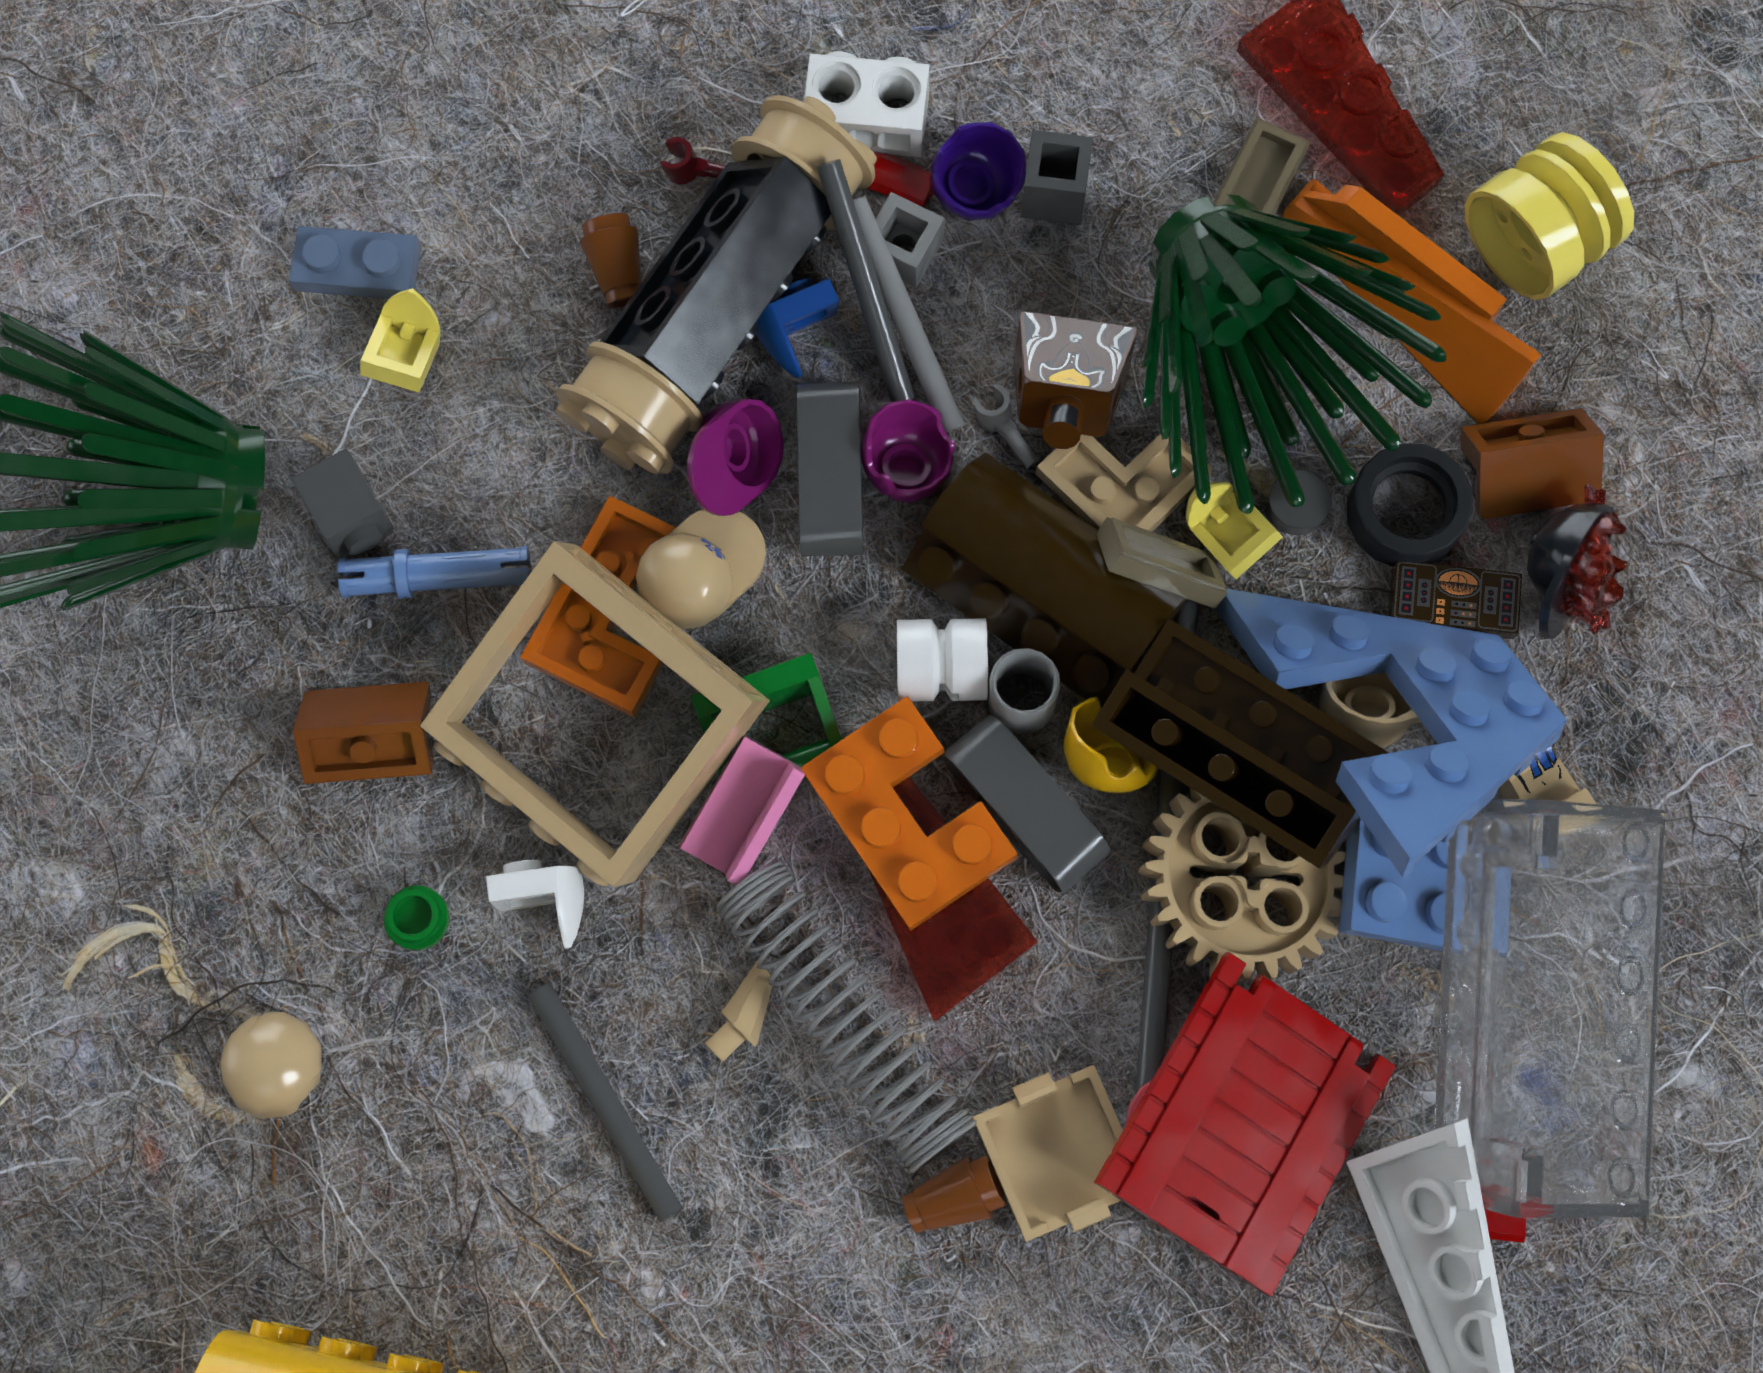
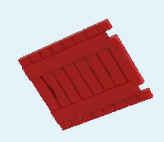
M1228 951L1217 964L1210 980L1196 1001L1193 1010H1191L1180 1029L1178 1037L1175 1038L1161 1063L1162 1065L1155 1073L1145 1091V1095L1142 1096L1128 1121V1125L1125 1126L1094 1183L1258 1291L1272 1297L1286 1271L1287 1265L1290 1264L1302 1241V1237L1305 1236L1318 1212L1317 1209L1324 1201L1334 1182V1178L1337 1177L1350 1153V1148L1352 1149L1365 1125V1121L1370 1116L1380 1097L1381 1091L1384 1090L1396 1065L1378 1053L1370 1059L1365 1070L1355 1065L1364 1047L1361 1041L1263 974L1255 978L1248 991L1236 984L1247 964ZM1208 1209H1210L1213 1212L1214 1218L1211 1217Z

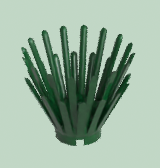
M1227 194L1234 205L1223 204L1216 207L1209 196L1195 199L1174 212L1158 230L1153 241L1160 253L1156 265L1149 259L1150 272L1156 281L1143 367H1146L1143 404L1146 409L1154 398L1161 339L1159 429L1162 440L1169 437V466L1173 478L1175 479L1180 474L1182 468L1180 387L1183 378L1196 495L1200 502L1203 504L1208 503L1211 496L1206 455L1207 440L1196 338L1237 506L1240 511L1250 514L1254 508V500L1243 458L1250 456L1251 444L1225 352L1287 502L1293 507H1300L1305 502L1303 490L1283 444L1284 442L1287 445H1295L1299 441L1300 435L1266 365L1337 480L1342 485L1348 486L1353 484L1356 480V473L1290 366L1329 417L1337 419L1344 413V405L1334 393L1335 391L1388 451L1397 450L1401 443L1400 437L1295 317L1367 381L1374 382L1381 375L1412 402L1422 408L1430 407L1432 396L1423 386L1295 280L1385 337L1402 341L1430 360L1444 362L1447 357L1442 347L1299 258L1426 320H1440V314L1433 307L1405 294L1404 291L1412 290L1416 287L1413 284L1335 252L1339 251L1374 263H1385L1390 260L1388 256L1378 250L1350 242L1357 236L1259 212L1254 204L1239 195Z
M0 311L2 324L0 325V335L3 339L80 375L6 346L0 348V372L2 374L70 398L75 407L115 421L100 419L10 394H1V422L72 438L66 444V449L71 455L104 462L4 452L0 453V475L151 488L70 489L62 497L63 502L67 506L0 509V532L152 522L69 536L61 544L0 554V577L111 556L0 585V608L67 589V593L72 595L65 598L60 606L65 611L212 555L225 548L253 550L261 518V510H256L259 489L264 490L265 440L264 432L260 430V426L236 424L220 412L83 330V333H80V338L86 346L84 348L85 353Z

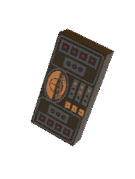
M1396 561L1392 567L1388 616L1496 634L1501 638L1513 640L1519 634L1522 573L1424 562Z

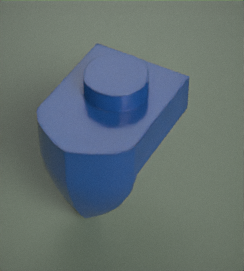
M806 278L790 284L787 290L780 296V300L768 304L756 321L759 325L756 334L762 345L782 368L796 378L802 377V372L788 335L837 314L839 299L830 279L828 278L814 284L811 278Z

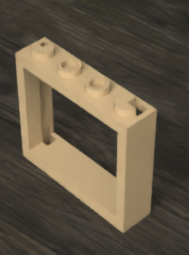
M553 541L426 716L420 727L436 739L433 747L441 756L458 766L463 767L466 764L483 778L480 786L490 797L506 806L514 804L531 818L528 826L538 837L553 846H560L562 844L580 860L576 865L587 878L598 885L607 887L610 884L614 888L635 882L770 700L578 545ZM563 583H566L722 710L617 851L462 723Z

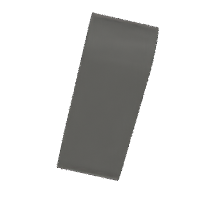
M859 382L797 383L798 497L801 557L863 555Z
M991 713L941 755L943 762L957 781L977 803L981 801L1006 837L1041 877L1059 894L1063 895L1111 854L1108 843L1096 827L1012 732Z

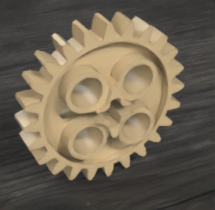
M1190 788L1192 800L1181 793L1173 798L1169 805L1175 816L1162 812L1153 821L1154 826L1165 837L1150 836L1143 842L1142 847L1156 856L1157 860L1146 862L1139 868L1138 874L1156 880V885L1141 895L1142 901L1160 902L1163 909L1150 921L1151 925L1161 926L1170 923L1174 929L1165 946L1170 949L1183 941L1191 946L1186 959V965L1189 967L1199 962L1205 956L1210 958V977L1222 956L1229 951L1247 964L1237 981L1239 984L1250 980L1254 966L1258 975L1263 974L1272 980L1277 977L1278 964L1289 975L1302 968L1299 954L1309 960L1320 956L1323 950L1316 937L1329 940L1337 936L1339 932L1327 916L1338 917L1341 913L1342 901L1334 897V893L1343 890L1344 876L1335 874L1334 867L1345 861L1346 852L1337 851L1323 869L1317 868L1289 849L1288 859L1286 862H1283L1270 855L1266 847L1265 834ZM1203 829L1215 830L1223 837L1226 844L1225 856L1214 855L1206 849L1202 841ZM1243 865L1245 876L1270 878L1281 875H1294L1299 878L1300 885L1296 886L1286 881L1266 878L1247 889L1246 878L1242 876L1229 875L1213 876L1207 879L1195 878L1191 876L1189 870L1191 867H1195L1197 870L1226 875ZM1202 892L1214 893L1221 899L1225 909L1223 921L1213 920L1204 913L1200 902ZM1266 897L1276 898L1285 906L1288 915L1285 926L1275 924L1267 916L1264 906Z

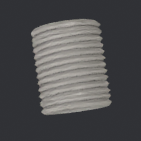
M1025 648L1014 649L1002 655L994 664L989 678L988 710L1012 733H1033L1043 728L1052 718L1060 690L1059 672L1053 661L1042 652ZM1013 674H1027L1036 677L1044 684L1049 693V699L1042 706L1034 710L1021 711L1007 705L997 692V687L1005 678Z

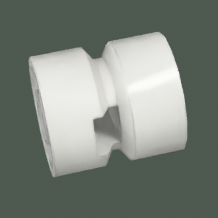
M986 618L950 619L945 629H938L932 619L897 620L898 702L906 696L912 702L933 701L939 691H946L952 701L987 700L988 647Z

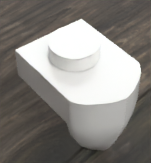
M521 860L503 865L504 874L486 876L489 903L500 912L556 903L564 948L572 947L580 926L584 904L583 877L578 867L551 866L542 868V861Z

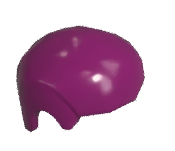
M912 399L887 403L871 417L861 443V462L865 474L881 494L888 495L892 500L910 503L932 497L949 480L954 461L955 441L948 437L941 423V414L934 407Z

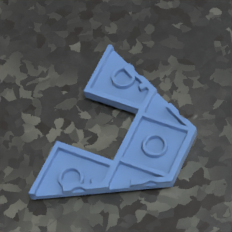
M1227 588V594L1216 608L1261 675L1284 689H1291L1384 672L1437 742L1435 745L1344 761L1336 778V783L1402 877L1409 876L1413 872L1416 863L1440 841L1445 843L1454 835L1457 825L1462 821L1472 819L1495 797L1498 788L1513 774L1518 777L1529 767L1535 754L1545 752L1560 738L1567 722L1562 712L1503 639L1496 634Z

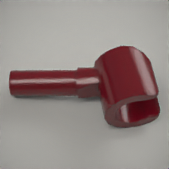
M681 137L669 138L665 144L672 155L684 159L674 164L660 161L668 178L679 185L692 182L697 176L704 178L707 176L716 179L725 167V165L697 157L691 144Z

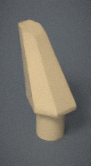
M757 961L726 1007L720 1011L728 1021L705 1043L723 1062L746 1039L754 1047L758 1044L772 985H769L770 972L767 969L756 968Z

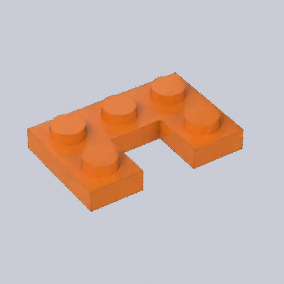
M609 495L581 549L634 590L637 585L636 572L641 556L652 543L668 535L676 527ZM563 583L553 596L520 656L524 664L634 718L664 664L648 650L611 633L615 623L566 583Z
M906 696L800 768L911 931L1018 858V853L981 801L926 837L893 787L945 752L940 741L909 697Z

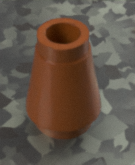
M625 213L605 214L592 218L582 225L584 237L579 243L602 294L606 298L607 307L623 308L641 284L639 233L637 227L631 226L629 215Z
M967 1155L915 1188L913 1192L902 1196L905 1213L916 1234L925 1230L930 1231L993 1219V1211L1006 1206L1002 1187L987 1155L972 1160Z

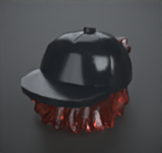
M1590 484L1584 486V503L1575 504L1550 516L1539 533H1535L1530 541L1532 547L1528 554L1527 572L1534 587L1544 596L1539 617V632L1544 639L1554 640L1561 633L1569 618L1575 615L1589 626L1592 634H1597L1600 628L1605 630L1611 628L1610 613L1607 610V606L1616 604L1623 599L1624 588L1618 584L1613 576L1628 567V561L1613 555L1609 544L1612 534H1625L1627 528L1620 522L1614 508L1607 505L1606 490H1596Z

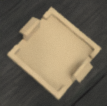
M1094 1065L1055 1082L1052 1080L1049 1072L1012 1087L1016 1096L1014 1100L972 1117L973 1120H977V1131L1025 1242L1069 1223L1073 1231L1077 1232L1111 1217L1108 1206L1121 1200L1095 1184L1094 1181L1108 1156L1112 1153V1149L1123 1129Z

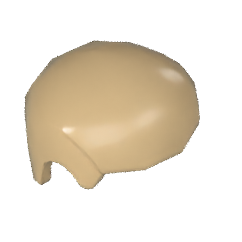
M285 1012L256 1014L242 1023L230 1035L223 1048L220 1061L223 1086L238 1109L257 1118L266 1119L291 1115L298 1110L301 1102L319 1084L320 1071L322 1070L321 1044L308 1024Z

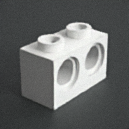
M834 51L826 55L810 54L804 99L807 96H811L825 103L835 114V122L854 139L864 143L872 151L896 156L922 158L929 100V64H919L905 57H891L886 60L857 58L851 53ZM835 93H842L850 97L840 103L825 100L826 97ZM891 99H903L909 104L902 108H891L884 103Z

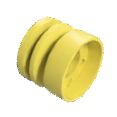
M1565 132L1551 135L1543 140L1534 151L1527 152L1521 156L1514 168L1499 172L1470 193L1464 205L1466 225L1472 241L1485 263L1503 283L1519 295L1533 300L1545 299L1578 276L1584 264L1597 262L1605 255L1608 249L1616 248L1624 242L1634 229V209L1630 196L1615 168L1598 149L1579 136Z

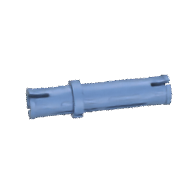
M521 546V548L411 555L408 549H398L394 551V556L351 559L342 557L338 559L337 573H343L344 577L364 575V577L338 579V586L342 598L357 595L397 593L398 598L402 599L413 598L414 591L522 585L532 571L528 570V567H505L531 565L530 551L528 546Z

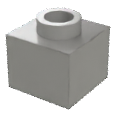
M890 192L875 219L902 281L917 288L944 240L945 218ZM906 244L911 246L913 251L910 253L898 246Z

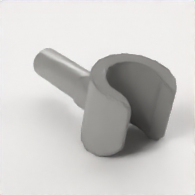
M994 384L992 385L993 395L1001 407L993 411L986 410L981 406L979 400L974 397L976 421L983 430L998 432L1002 438H1005L1025 468L1029 469L1037 464L1039 459L1012 421L1008 391L1003 386Z

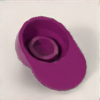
M728 399L713 406L703 417L704 421L691 443L687 462L690 488L699 505L712 515L728 516L739 512L767 489L778 474L783 460L784 447L781 424L772 408L761 400Z

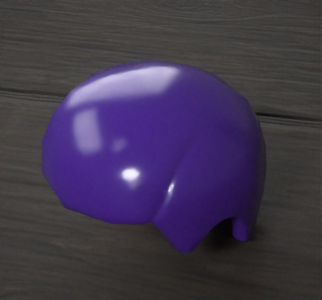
M993 122L963 124L957 127L934 156L930 167L932 170L930 176L932 192L946 211L964 220L974 221L995 218L1013 203L1024 186L1026 177L1025 151L1012 132Z

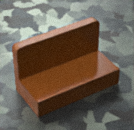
M1582 408L1461 427V450L1476 469V511L1482 519L1595 502L1602 496L1604 433Z
M428 682L309 690L305 692L292 730L304 784L431 775L434 757L428 732L420 727L427 716L430 704V684Z

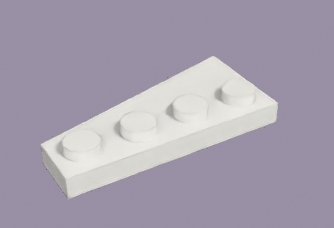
M1468 1118L1346 1161L1430 1373H1515Z

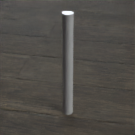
M866 196L860 197L853 201L886 306L930 406L940 412L942 426L945 432H949L965 423Z

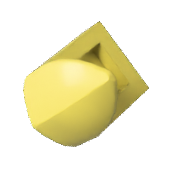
M413 288L391 296L384 304L360 360V375L420 393L440 345V324L431 305Z
M1210 482L1211 496L1207 504L1200 502L1194 488L1186 508L1185 519L1188 528L1235 579H1238L1283 538L1255 506L1250 514L1240 511L1231 483Z

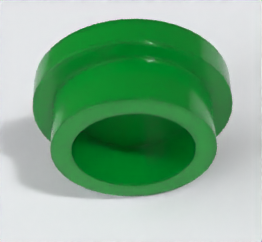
M415 885L403 888L392 896L386 905L383 920L385 930L394 943L407 950L420 951L434 946L443 938L449 926L450 914L448 906L441 895L429 887Z

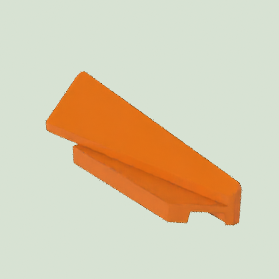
M1311 179L1285 208L1283 218L1357 236L1350 242L1378 250L1388 256L1390 260L1385 263H1374L1339 251L1335 252L1401 278L1416 286L1412 290L1404 291L1405 294L1433 307L1440 314V320H1426L1338 277L1352 292L1443 348L1447 357L1446 361L1435 362L1398 340L1476 423H1487L1527 377L1541 356L1534 348L1494 323L1507 298L1362 187L1346 184L1334 195L1321 185L1318 180Z

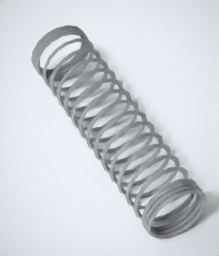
M771 862L733 887L717 904L716 913H720V918H724L723 923H734L732 927L733 935L743 936L750 934L745 941L744 951L754 953L763 950L758 957L756 968L766 970L777 966L770 975L769 985L780 986L789 983L783 991L781 1002L792 1003L804 998L795 1009L794 1019L804 1020L818 1014L809 1024L806 1036L817 1037L832 1030L820 1044L819 1053L829 1054L845 1047L834 1059L832 1070L842 1071L859 1063L846 1078L844 1087L855 1088L873 1079L859 1095L857 1105H868L889 1094L871 1113L870 1122L879 1123L905 1109L886 1128L882 1140L895 1139L921 1124L897 1148L895 1157L900 1158L899 1163H904L903 1168L908 1169L907 1173L913 1174L976 1126L977 1120H972L973 1115L968 1114L969 1110L963 1109L943 1122L915 1145L906 1149L924 1130L957 1102L958 1095H952L917 1119L893 1132L908 1115L945 1083V1078H939L901 1104L879 1115L890 1102L932 1066V1061L924 1062L885 1089L866 1098L885 1077L919 1049V1044L914 1043L879 1068L853 1081L864 1067L905 1033L907 1027H900L865 1052L840 1064L843 1058L856 1045L894 1014V1010H887L856 1033L827 1047L830 1041L847 1024L881 998V993L876 992L844 1016L813 1031L817 1024L836 1005L865 984L869 976L863 975L832 999L806 1013L800 1014L804 1007L823 988L856 964V959H849L817 984L794 996L788 997L793 988L809 972L838 952L843 947L844 942L839 941L807 966L789 976L774 981L793 958L825 936L831 930V925H824L785 955L762 964L766 956L776 945L812 920L819 911L818 908L810 909L786 927L779 935L762 944L749 947L768 924L787 913L806 897V892H798L782 903L764 920L738 931V927L748 915L785 889L794 879V875H791L792 872H787L788 867L784 866V862Z

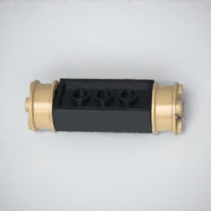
M773 95L765 99L760 107L762 121L751 136L739 137L732 145L731 153L735 162L726 164L600 342H591L587 347L586 355L589 362L573 385L562 384L557 389L556 397L560 404L555 410L556 414L576 430L583 433L589 431L604 444L600 448L601 452L618 466L631 470L636 463L653 474H667L672 470L674 461L671 453L687 431H699L704 421L702 414L695 404H699L701 400L708 398L719 387L724 377L722 369L734 352L746 346L755 336L759 326L756 321L769 302L776 300L787 290L793 279V275L790 272L802 255L811 251L819 244L826 230L836 229L816 166L840 159L851 195L856 190L867 189L875 179L874 164L877 161L876 155L868 146L854 139L845 129L837 124L833 111L817 98L807 96L801 102L791 97Z

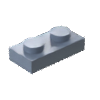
M298 226L289 283L294 291L389 299L401 291L411 288L415 290L421 243L417 235Z

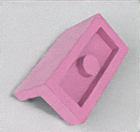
M744 735L733 750L679 844L680 849L725 873L727 881L736 886L746 878L805 773L799 765Z

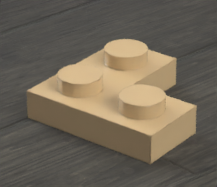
M1161 434L1126 467L1093 436L1081 435L1077 445L1069 449L1056 448L1036 468V475L1079 517L1098 530L1107 517H1113L1152 532L1192 494L1195 488L1191 447L1181 438L1182 468L1180 474L1174 479L1169 466V437L1162 440ZM1208 464V471L1210 477L1213 467Z

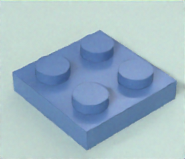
M1360 817L1347 836L1339 933L1453 954L1469 952L1479 824L1462 821L1457 825L1454 835L1445 843L1440 841L1416 863L1413 872L1409 876L1402 877Z

